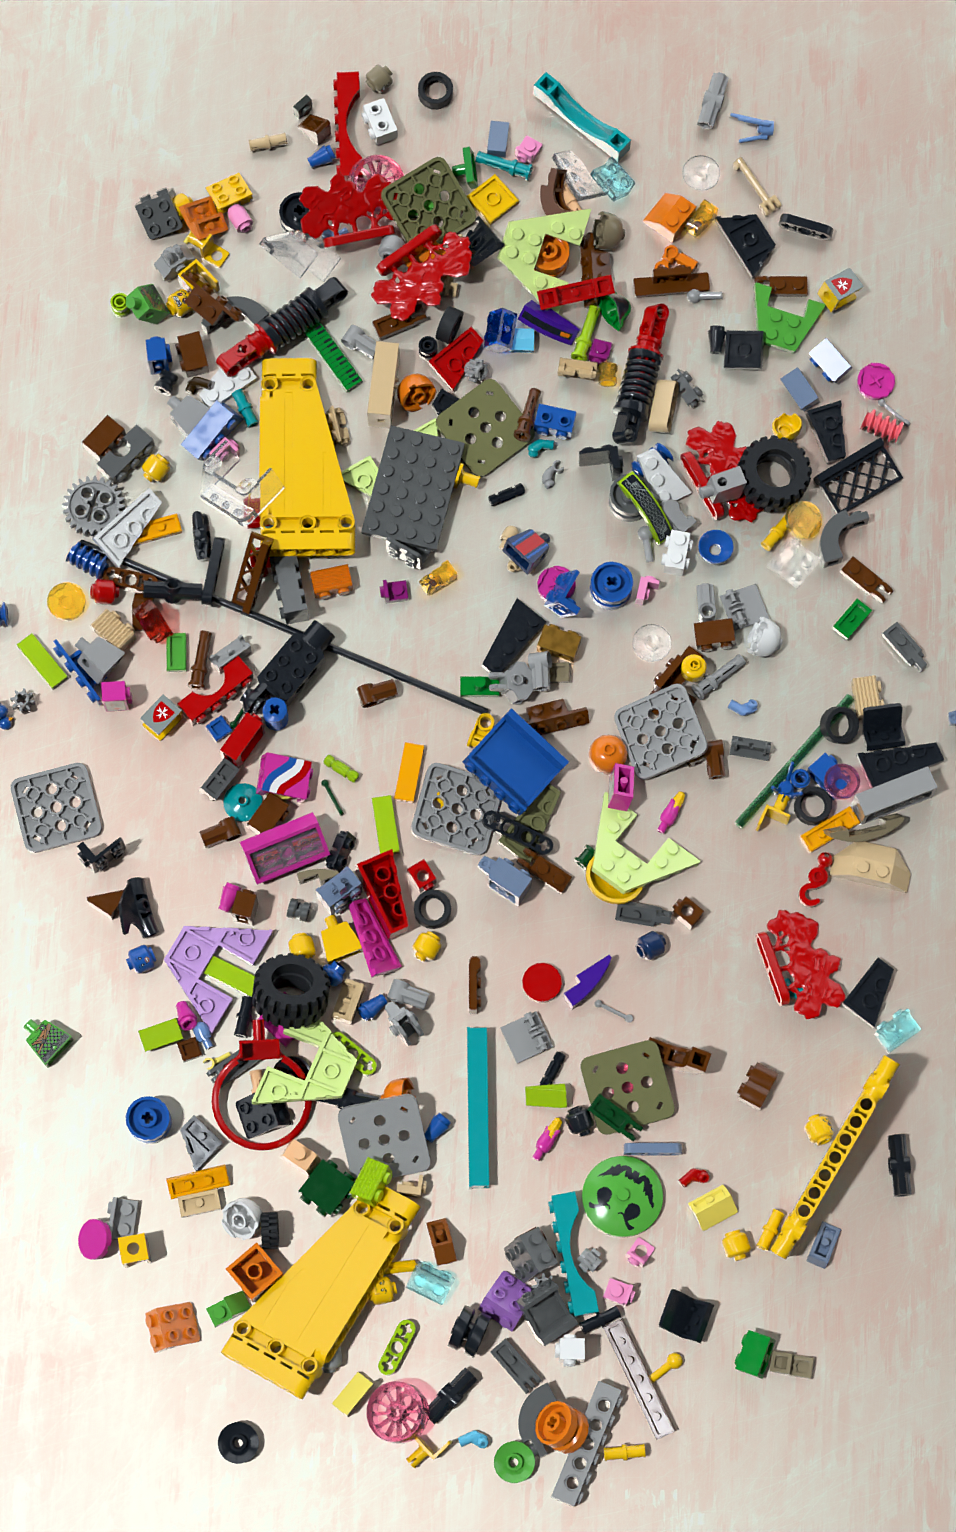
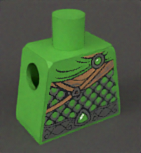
M154 284L138 286L126 297V306L132 309L138 320L159 324L170 314Z
M30 1019L23 1027L30 1033L26 1042L47 1068L73 1041V1038L68 1033L47 1020L38 1025Z

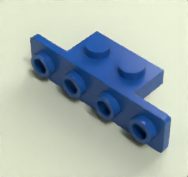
M57 639L53 641L55 645L53 650L59 658L63 656L66 661L64 665L70 673L74 671L77 675V678H75L81 688L85 686L88 690L87 696L91 702H97L100 706L102 701L93 689L98 684L78 664V659L82 652L78 650L69 656Z

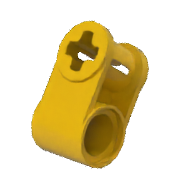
M484 713L477 718L474 729L469 736L467 747H476L494 727L492 715ZM483 720H488L491 722V725L483 728L480 723Z

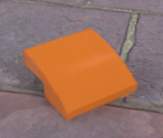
M211 196L179 207L187 226L198 240L208 237L209 234L215 235L228 230L223 213H217Z

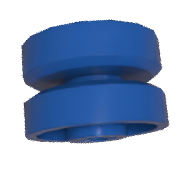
M613 561L598 566L592 573L590 583L591 598L595 604L607 610L619 609L627 604L631 598L633 578L629 569L623 564Z
M146 1096L133 1101L128 1107L126 1125L132 1136L139 1142L155 1144L162 1141L169 1134L172 1118L165 1103L158 1098ZM148 1118L153 1119V1121H150L149 1124H146V1120Z

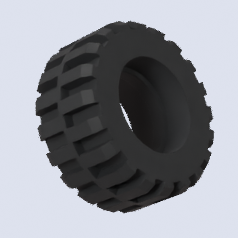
M771 435L770 439L765 436L761 437L759 441H753L744 450L737 465L741 467L747 482L741 496H746L745 501L748 504L752 502L754 508L758 510L761 507L764 508V512L770 513L771 510H774L777 513L781 512L783 508L784 510L790 509L792 505H796L800 501L810 484L812 468L808 467L810 464L809 457H804L806 452L802 448L798 449L796 442L790 443L786 437L778 439V436ZM766 461L782 465L789 474L790 483L783 487H773L766 484L757 473V465Z
M288 953L284 956L279 954L276 958L271 957L266 960V963L263 962L255 973L252 993L253 1006L265 1021L272 1022L274 1026L278 1027L280 1025L285 1029H289V1027L300 1029L301 1026L307 1027L312 1022H317L326 1012L330 991L329 976L319 963L316 964L315 960L310 957L307 959L301 954L296 956L293 955L294 953ZM295 987L305 993L301 995H287L277 989Z

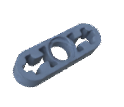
M625 1143L624 1155H682V1144Z

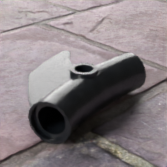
M141 877L127 880V885L119 901V915L124 935L129 933L130 925L133 924L139 929L142 938L145 939L157 934L159 930L150 908L144 878Z

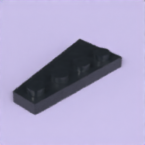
M517 598L484 659L482 667L489 673L503 672L540 632L544 624L546 625V621Z
M937 742L856 754L871 788L927 766L932 767L944 762Z

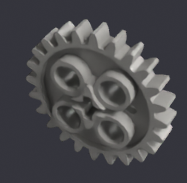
M86 476V482L79 479L80 485L77 486L73 483L74 490L67 489L70 496H64L66 502L62 503V506L65 508L63 514L67 516L65 518L66 522H71L70 528L76 527V533L83 530V536L90 532L93 538L96 532L99 533L125 509V505L122 504L125 501L121 497V490L117 491V485L111 487V480L105 483L104 477L97 481V477L94 476L93 480L90 481L89 477ZM87 492L92 493V496L89 498L83 497ZM106 497L111 499L108 503L101 502ZM79 510H86L84 515H77ZM98 515L105 516L101 521L95 520Z

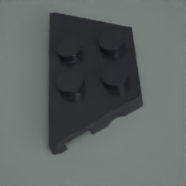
M757 214L746 216L733 215L727 218L715 217L718 227L751 279H753L774 250L776 244Z
M477 216L475 219L478 224L474 231L469 230L466 235L471 242L468 247L472 252L469 263L474 267L505 245L480 216Z

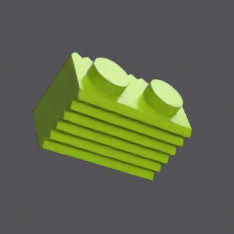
M367 1157L350 1191L351 1196L356 1200L375 1207L376 1203L380 1202L383 1198L385 1185H388L392 1180L391 1168L387 1164Z

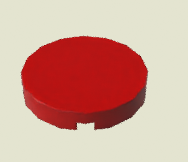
M536 963L525 971L522 986L524 992L532 1001L543 1003L551 1001L559 994L562 981L555 967L547 963Z

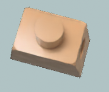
M295 1139L290 1141L280 1158L308 1177L321 1162L320 1157Z

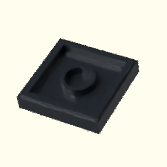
M726 330L724 369L762 370L765 332Z

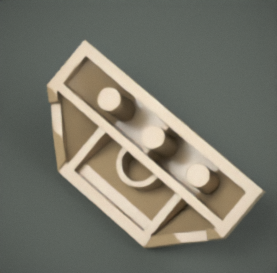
M864 841L854 842L834 855L829 876L907 893L911 875L897 849Z

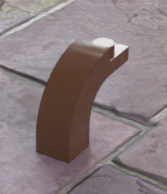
M551 168L548 175V185H541L540 199L545 215L573 211L566 205L563 198V188L567 174L565 169Z
M649 1037L648 1040L655 1042L658 1046L663 1066L691 1074H704L706 1072L712 1053L696 1047L690 1049L676 1047ZM645 1052L643 1053V1056L646 1058L650 1056Z

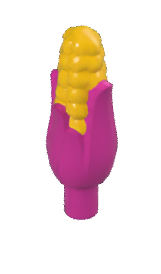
M679 791L660 816L661 823L657 829L658 832L664 834L667 827L673 825L685 799L684 792Z
M554 1118L552 1123L546 1126L544 1132L537 1140V1150L532 1157L533 1159L540 1161L542 1155L548 1153L553 1147L557 1136L561 1132L559 1130L562 1124L560 1118Z

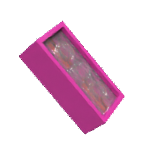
M313 812L240 842L257 885L330 855L321 828Z

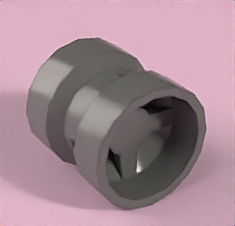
M292 898L286 917L292 919L295 917L299 918L302 922H306L311 903H301L297 899Z

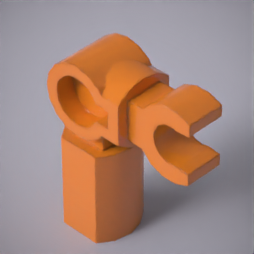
M669 245L665 248L661 261L655 264L654 269L658 267L669 268V265L676 261L677 265L691 266V273H693L699 262L683 252L679 253L676 246Z

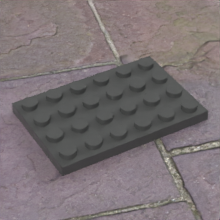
M391 425L361 534L384 540L390 537L401 544L436 552L465 443Z

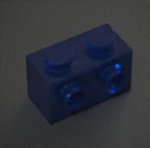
M505 308L489 312L487 329L484 335V348L496 353L512 349L517 313Z

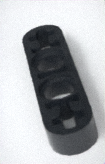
M214 537L202 593V605L212 606L225 545V538Z
M487 811L482 816V824L485 828L539 855H547L553 849V842L549 837L496 811ZM491 815H493L495 821L500 822V819L504 821L501 823L499 829H497L496 827L498 826V824L494 822L491 825L488 824V819H486V816L490 817ZM506 823L513 825V833L507 834L504 832L503 827ZM523 832L531 834L532 839L530 842L522 841L521 834ZM537 836L539 837L537 842L543 843L544 841H546V846L549 847V849H545L544 851H542L541 845L537 843L534 847L531 845L533 844Z

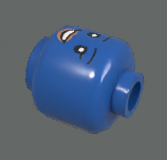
M146 945L131 949L128 952L129 958L126 959L129 969H134L138 974L152 969L154 962L157 961L151 947L148 948Z

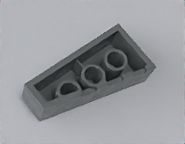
M297 556L269 557L271 565L275 564L276 571H272L274 583L278 582L279 589H276L277 600H282L283 607L279 608L281 619H285L286 625L309 621Z

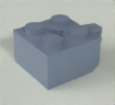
M484 856L478 864V868L488 876L489 887L519 906L531 889V875L524 869L518 870L515 868L514 863L507 858L502 859L499 857L495 861Z
M348 866L320 888L316 889L317 898L330 915L342 912L346 908L345 905L347 903L358 900L362 896L360 893L363 892L362 883Z

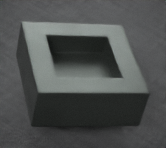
M306 94L293 106L294 115L298 119L311 112L312 99Z

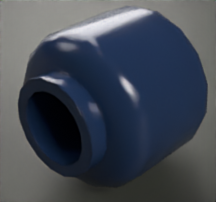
M651 931L638 938L635 946L636 951L641 958L652 960L664 953L666 940L663 935Z

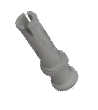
M738 654L712 675H705L701 682L691 686L694 694L702 700L708 692L717 689L721 681L745 665L744 658Z

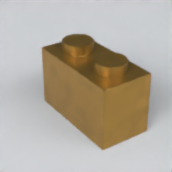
M544 624L537 644V651H549L553 657L574 663L581 643V636L575 631L568 630L566 632L560 630V627L549 624L548 626Z

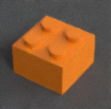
M257 1242L226 1268L228 1274L252 1302L257 1300L283 1276L281 1270Z

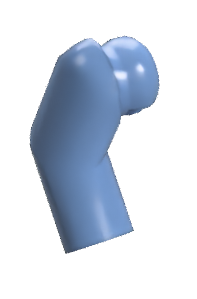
M753 699L742 705L731 700L728 708L741 716L754 713L757 710L758 704Z

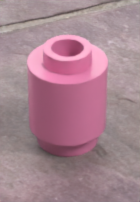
M235 204L228 209V218L237 232L246 233L252 228L253 220L243 206Z

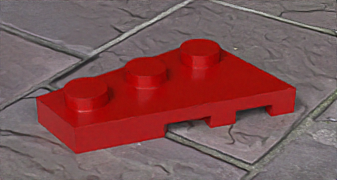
M472 326L428 361L431 368L452 392L464 374L466 363L474 358L484 341Z

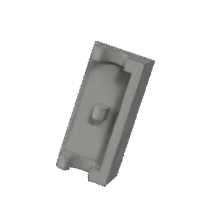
M239 635L237 639L216 654L209 656V660L218 672L222 674L224 672L223 667L237 656L243 659L252 652L251 646L248 642H245L242 635Z

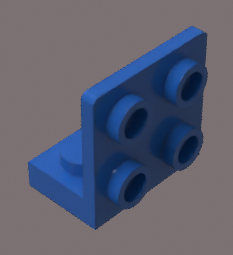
M578 570L559 574L555 580V587L546 595L544 606L561 618L577 615L581 609L573 599L566 597L580 573Z

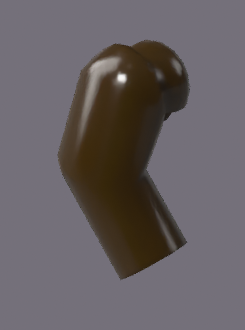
M193 377L187 382L185 390L188 394H194L200 387L209 390L212 386V381L201 377Z

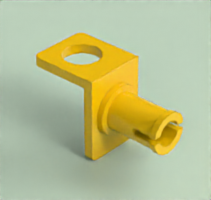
M191 232L187 238L188 243L200 248L201 257L218 268L223 265L229 256L228 251L214 244L212 234H209L206 239L198 240ZM216 251L222 253V258L218 261L212 259V254Z
M461 463L454 488L457 489L460 483L477 488L480 476L464 472V464Z
M778 794L773 807L766 804L756 831L759 830L765 816L787 825L791 816L784 812L790 801L787 795L782 802L784 794Z
M418 1436L415 1440L419 1447L406 1460L410 1463L416 1458L411 1464L413 1468H416L427 1456L433 1460L436 1459L453 1442L451 1440L448 1441L435 1453Z

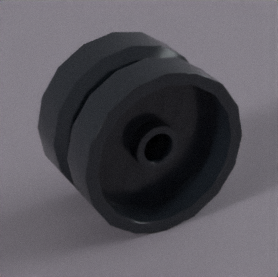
M302 192L292 193L285 197L279 209L283 232L291 239L299 241L312 238L308 233L302 232L301 219L309 212V209L305 208L302 202L299 201Z
M465 1305L460 1316L455 1321L447 1347L457 1351L461 1348L464 1340H466L464 1354L474 1358L485 1335L491 1316L482 1312L478 1315L475 1323H473L475 1309Z

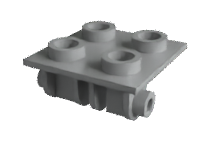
M756 584L735 591L729 589L726 591V594L719 596L727 617L733 619L734 631L753 625L755 622L759 623L761 621L760 617L769 619Z
M536 1011L526 1013L524 1017L500 1027L516 1063H520L553 1047Z

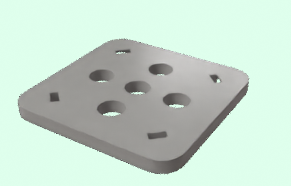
M673 684L621 707L614 715L615 723L627 748L634 772L640 779H650L698 758L708 750L707 740L689 694L681 684ZM657 709L659 716L656 719H650V712ZM677 719H682L684 722L680 729L674 727V722ZM659 727H665V735L658 737L656 730ZM645 734L648 736L647 743L639 744V737ZM693 741L696 742L694 749L691 747ZM667 744H671L673 747L670 754L663 753V747ZM645 762L650 764L649 768L644 766Z
M73 763L23 776L11 783V793L24 845L29 852L39 853L95 838L101 833L102 825L88 771L82 763ZM49 785L57 787V791L54 794L46 792V788ZM73 798L81 800L80 805L76 808L70 806V801ZM54 803H59L62 806L61 810L57 813L51 811V806ZM35 808L42 809V815L38 818L32 816V811ZM57 822H65L66 828L63 831L56 830ZM87 822L91 823L88 829L85 828ZM35 836L39 837V838H40V842H38L37 840H35L34 837H35Z
M433 763L426 771L411 824V832L415 837L468 854L481 855L486 851L491 835V830L485 828L482 824V816L487 811L493 810L497 812L500 799L494 795V791L489 787L475 781L472 773L441 763ZM441 775L442 778L437 780L436 777ZM464 786L467 789V794L464 796L459 795L457 787ZM436 798L443 801V807L440 809L433 805V800ZM452 805H460L462 812L460 814L453 813ZM472 810L480 812L479 820L471 818L470 812ZM486 816L488 824L491 825L494 822V816ZM424 822L426 823V825H427V827H428L427 830H425V828H424V826L422 825V823H424ZM450 822L457 826V830L454 833H450L446 828ZM477 838L478 841L472 844L471 840Z
M402 1094L346 1106L339 1111L338 1122L350 1174L355 1178L354 1182L367 1157L387 1164L392 1170V1178L423 1172L429 1168L430 1155L418 1103L413 1095ZM382 1115L386 1121L384 1124L378 1125L374 1122V1118ZM352 1117L355 1118V1120L353 1121V1123L350 1122L351 1119H352ZM406 1130L410 1136L408 1139L402 1140L399 1138L398 1133ZM386 1134L390 1137V1141L382 1144L378 1140L379 1136ZM366 1138L370 1141V1146L362 1148L359 1146V1141ZM385 1154H392L394 1160L391 1163L385 1162L383 1160ZM417 1155L419 1158L414 1162L413 1159Z

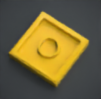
M496 174L467 195L472 206L490 225L519 203L518 198Z

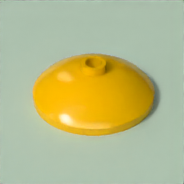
M594 856L589 861L586 868V882L592 893L602 901L610 904H625L631 902L640 894L643 887L635 888L631 892L622 894L592 872Z

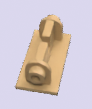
M560 357L558 376L595 381L597 362Z
M331 406L325 413L334 448L339 443L342 446L348 445L350 440L347 427L340 428V426L346 425L344 411L341 408L334 409V406Z

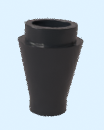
M713 325L708 330L711 354H721L726 336L724 326Z

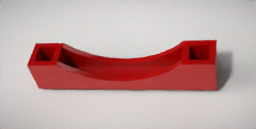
M359 71L337 72V79H333L334 91H337V96H334V108H338V114L334 115L335 125H339V131H335V140L339 142V148H336V159H340V165H336L337 173H341L346 181L363 183L362 157L353 147L347 133V121L350 111L360 97Z

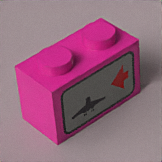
M125 681L101 682L102 703L105 711L129 710V704H132V692H130V687L126 686Z
M615 763L609 776L608 808L627 811L633 799L634 767Z

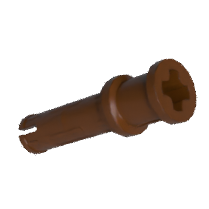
M537 388L529 390L523 414L518 418V427L514 431V437L519 441L525 442L530 440V431L535 423L533 417L541 395V391Z
M200 631L195 662L190 669L192 672L191 680L187 686L194 690L205 689L204 679L208 673L206 662L212 633L209 631Z

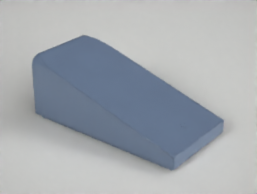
M491 121L487 154L506 158L509 122Z
M822 1221L806 1261L825 1269L841 1229Z

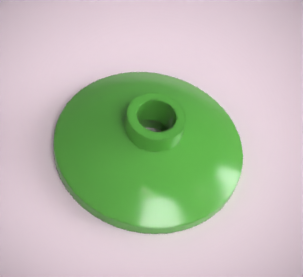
M518 1441L507 1442L497 1450L494 1456L495 1471L506 1482H523L534 1470L535 1458L533 1452L524 1443ZM512 1459H517L518 1465L513 1467L511 1466L510 1461Z

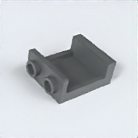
M551 1279L542 1281L538 1287L524 1293L516 1301L536 1340L543 1346L548 1345L578 1324L575 1317L569 1313L557 1290L559 1288L558 1285Z

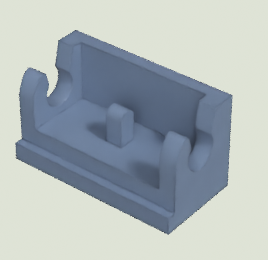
M798 367L780 378L801 410L806 411L820 403L818 396Z

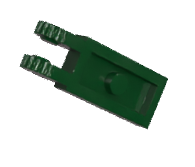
M600 1093L587 1109L619 1134L622 1133L633 1142L636 1138L632 1133L624 1129L625 1126L630 1123L637 1131L641 1132L643 1129L642 1126L631 1119V1116Z

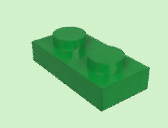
M856 599L834 624L832 629L848 640L870 615L872 610L859 599Z

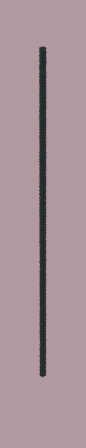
M85 540L80 541L81 548L87 545V550L94 549V553H101V556H106L99 546ZM124 558L121 563L141 573L153 575L163 582L173 578L128 558ZM214 595L213 603L290 635H293V633H304L255 611H251L250 614L242 612L243 606ZM330 643L326 648L330 652L479 714L488 712V709L334 644Z

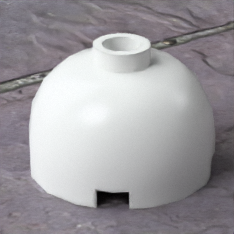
M760 617V623L755 622L750 631L747 642L751 643L750 648H747V651L755 656L766 657L773 654L776 649L779 650L783 640L781 639V631L778 625L770 619Z
M236 1199L228 1203L222 1210V1225L225 1231L233 1238L249 1239L261 1228L262 1211L250 1199Z

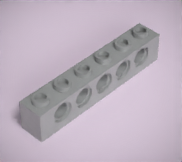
M598 1381L585 1412L589 1424L586 1439L592 1440L594 1447L591 1450H585L581 1446L578 1450L568 1454L551 1498L572 1507L575 1506V1503L580 1504L584 1494L581 1492L583 1484L588 1485L592 1473L588 1472L591 1464L596 1465L600 1455L596 1453L599 1445H604L607 1434H604L607 1426L611 1427L615 1415L612 1414L614 1407L619 1408L623 1396L620 1395V1389ZM600 1401L608 1402L609 1410L606 1412L600 1411L598 1403ZM591 1421H600L601 1429L599 1431L592 1430L590 1427ZM578 1458H582L586 1462V1467L582 1470L577 1469L574 1465L575 1460ZM567 1479H577L578 1487L575 1489L568 1488L566 1484Z

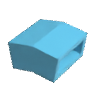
M511 328L510 352L534 353V329Z

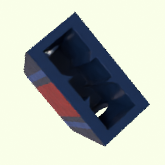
M528 529L508 538L502 551L528 575L546 557L549 550L548 543L550 542V537L546 533L538 535L532 529Z

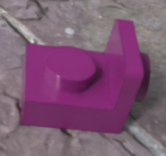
M594 338L588 361L597 362V366H607L612 343Z
M383 580V586H380L381 598L385 597L386 604L409 601L406 580L395 582Z

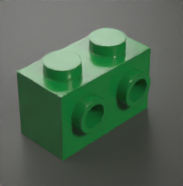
M748 1330L747 1334L742 1338L741 1344L743 1347L736 1356L735 1369L763 1379L776 1340Z

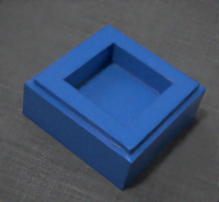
M222 715L205 726L217 743L233 732Z

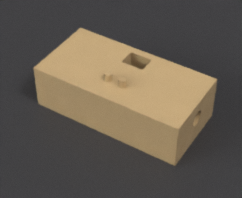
M376 341L367 410L368 426L390 428L392 424L395 392L398 389L396 384L399 382V378H397L400 359L399 343Z

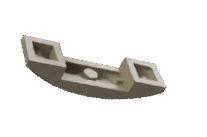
M898 813L879 817L880 825L850 832L844 826L824 829L823 831L829 837L841 841H867L881 837L897 828L904 821V816Z

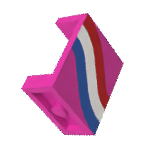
M269 752L261 756L256 794L265 795L266 793H273L296 798L297 803H302L310 795V787L308 785L313 775L312 762Z

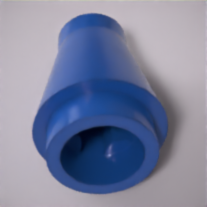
M324 145L307 159L311 167L314 168L333 162L332 160L336 159V156L330 145L326 147Z
M803 769L795 770L791 775L793 787L796 790L806 787L810 782L809 773Z
M379 994L361 1003L357 1011L365 1021L372 1020L388 1002L382 994Z
M440 1112L436 1116L434 1115L425 1132V1138L433 1143L436 1138L450 1128L451 1121Z

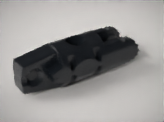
M195 511L192 513L194 548L197 560L205 561L209 560L211 555L209 520L206 514Z

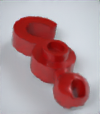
M827 852L819 854L817 858L818 867L811 869L808 874L809 883L803 885L799 891V901L805 907H815L820 903L819 898L808 900L805 897V893L809 890L821 888L826 884L828 874L825 869L833 862L831 854Z

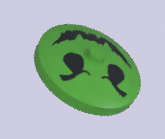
M616 1156L600 1162L590 1171L583 1186L582 1203L588 1219L598 1230L613 1237H632L647 1230L657 1219L662 1208L663 1190L658 1176L646 1163L633 1157Z

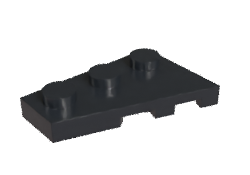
M879 957L842 1003L845 1008L873 1029L875 1028L894 970Z

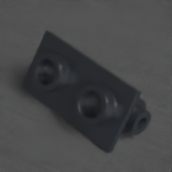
M349 831L337 833L332 847L338 850L337 852L330 850V855H328L325 861L326 868L331 870L334 868L340 873L347 865L348 856L354 848L356 840Z

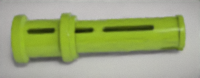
M589 306L581 334L575 340L576 346L574 352L571 353L572 359L587 361L586 355L588 349L592 346L591 337L601 311L600 308L597 309V306Z

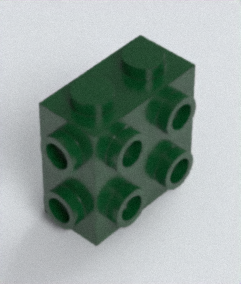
M330 1159L328 1161L321 1160L298 1192L301 1195L300 1199L307 1205L312 1203L317 1207L316 1211L323 1217L328 1215L331 1218L334 1214L337 1216L344 1207L342 1205L346 1198L349 1200L352 1197L350 1191L355 1183L353 1182L355 1178L346 1171L341 1173L337 1170L338 1165Z

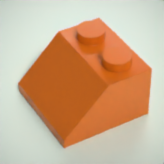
M665 193L644 218L643 222L673 243L687 224L694 218L697 206L681 195Z

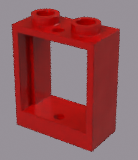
M249 713L244 715L220 749L222 760L225 757L237 768H241L265 734L264 725L259 716L254 713L252 715Z

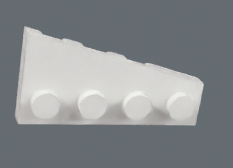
M150 488L143 492L92 538L117 568L121 565L123 559L162 503Z

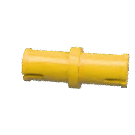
M784 515L778 524L770 529V533L761 542V546L765 550L771 551L778 540L783 539L784 533L794 523L789 516Z
M776 1209L772 1210V1214L767 1224H764L762 1228L764 1231L756 1244L758 1248L764 1251L769 1250L768 1248L774 1236H777L779 1232L777 1229L785 1215L784 1213Z
M622 1444L621 1447L604 1448L605 1461L616 1459L627 1461V1458L646 1457L645 1444L632 1446Z

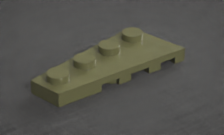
M549 783L527 807L526 811L520 816L518 815L514 821L543 834L561 792ZM512 824L508 827L505 833L511 834L514 832V827ZM523 832L521 834L523 842L528 843L531 841L530 833ZM501 836L498 840L499 844L517 858L524 859L529 864L531 863L532 859L523 852L525 847ZM536 836L535 841L531 846L534 847L536 843L539 844V842H537L539 837Z

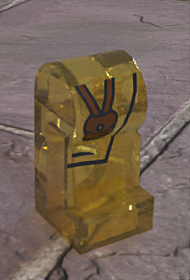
M704 199L683 229L697 238L717 217L718 208Z
M446 560L440 567L433 570L432 573L424 576L419 581V584L429 596L457 580V572L449 561Z

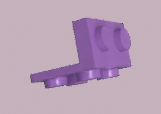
M503 1271L484 1297L478 1310L491 1316L502 1327L513 1331L523 1315L516 1301L524 1293L533 1289L510 1273Z

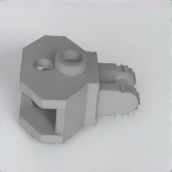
M176 244L163 251L160 258L154 263V267L156 270H159L164 281H168L178 277L177 274L196 258L186 244Z
M517 661L504 673L492 672L488 674L489 679L500 680V684L489 685V690L501 692L511 704L520 705L533 691L532 671L525 662Z
M392 1001L386 1004L385 1010L388 1013V1020L391 1024L389 1029L396 1037L399 1036L406 1046L411 1045L408 1037L416 1032L419 1036L424 1035L417 1022L418 1018L413 1011L409 1012L404 1007L400 1009Z

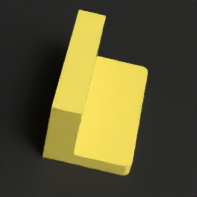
M724 1185L688 1203L690 1210L696 1216L703 1231L738 1212L731 1194Z
M357 1372L333 1401L332 1405L348 1417L374 1384Z

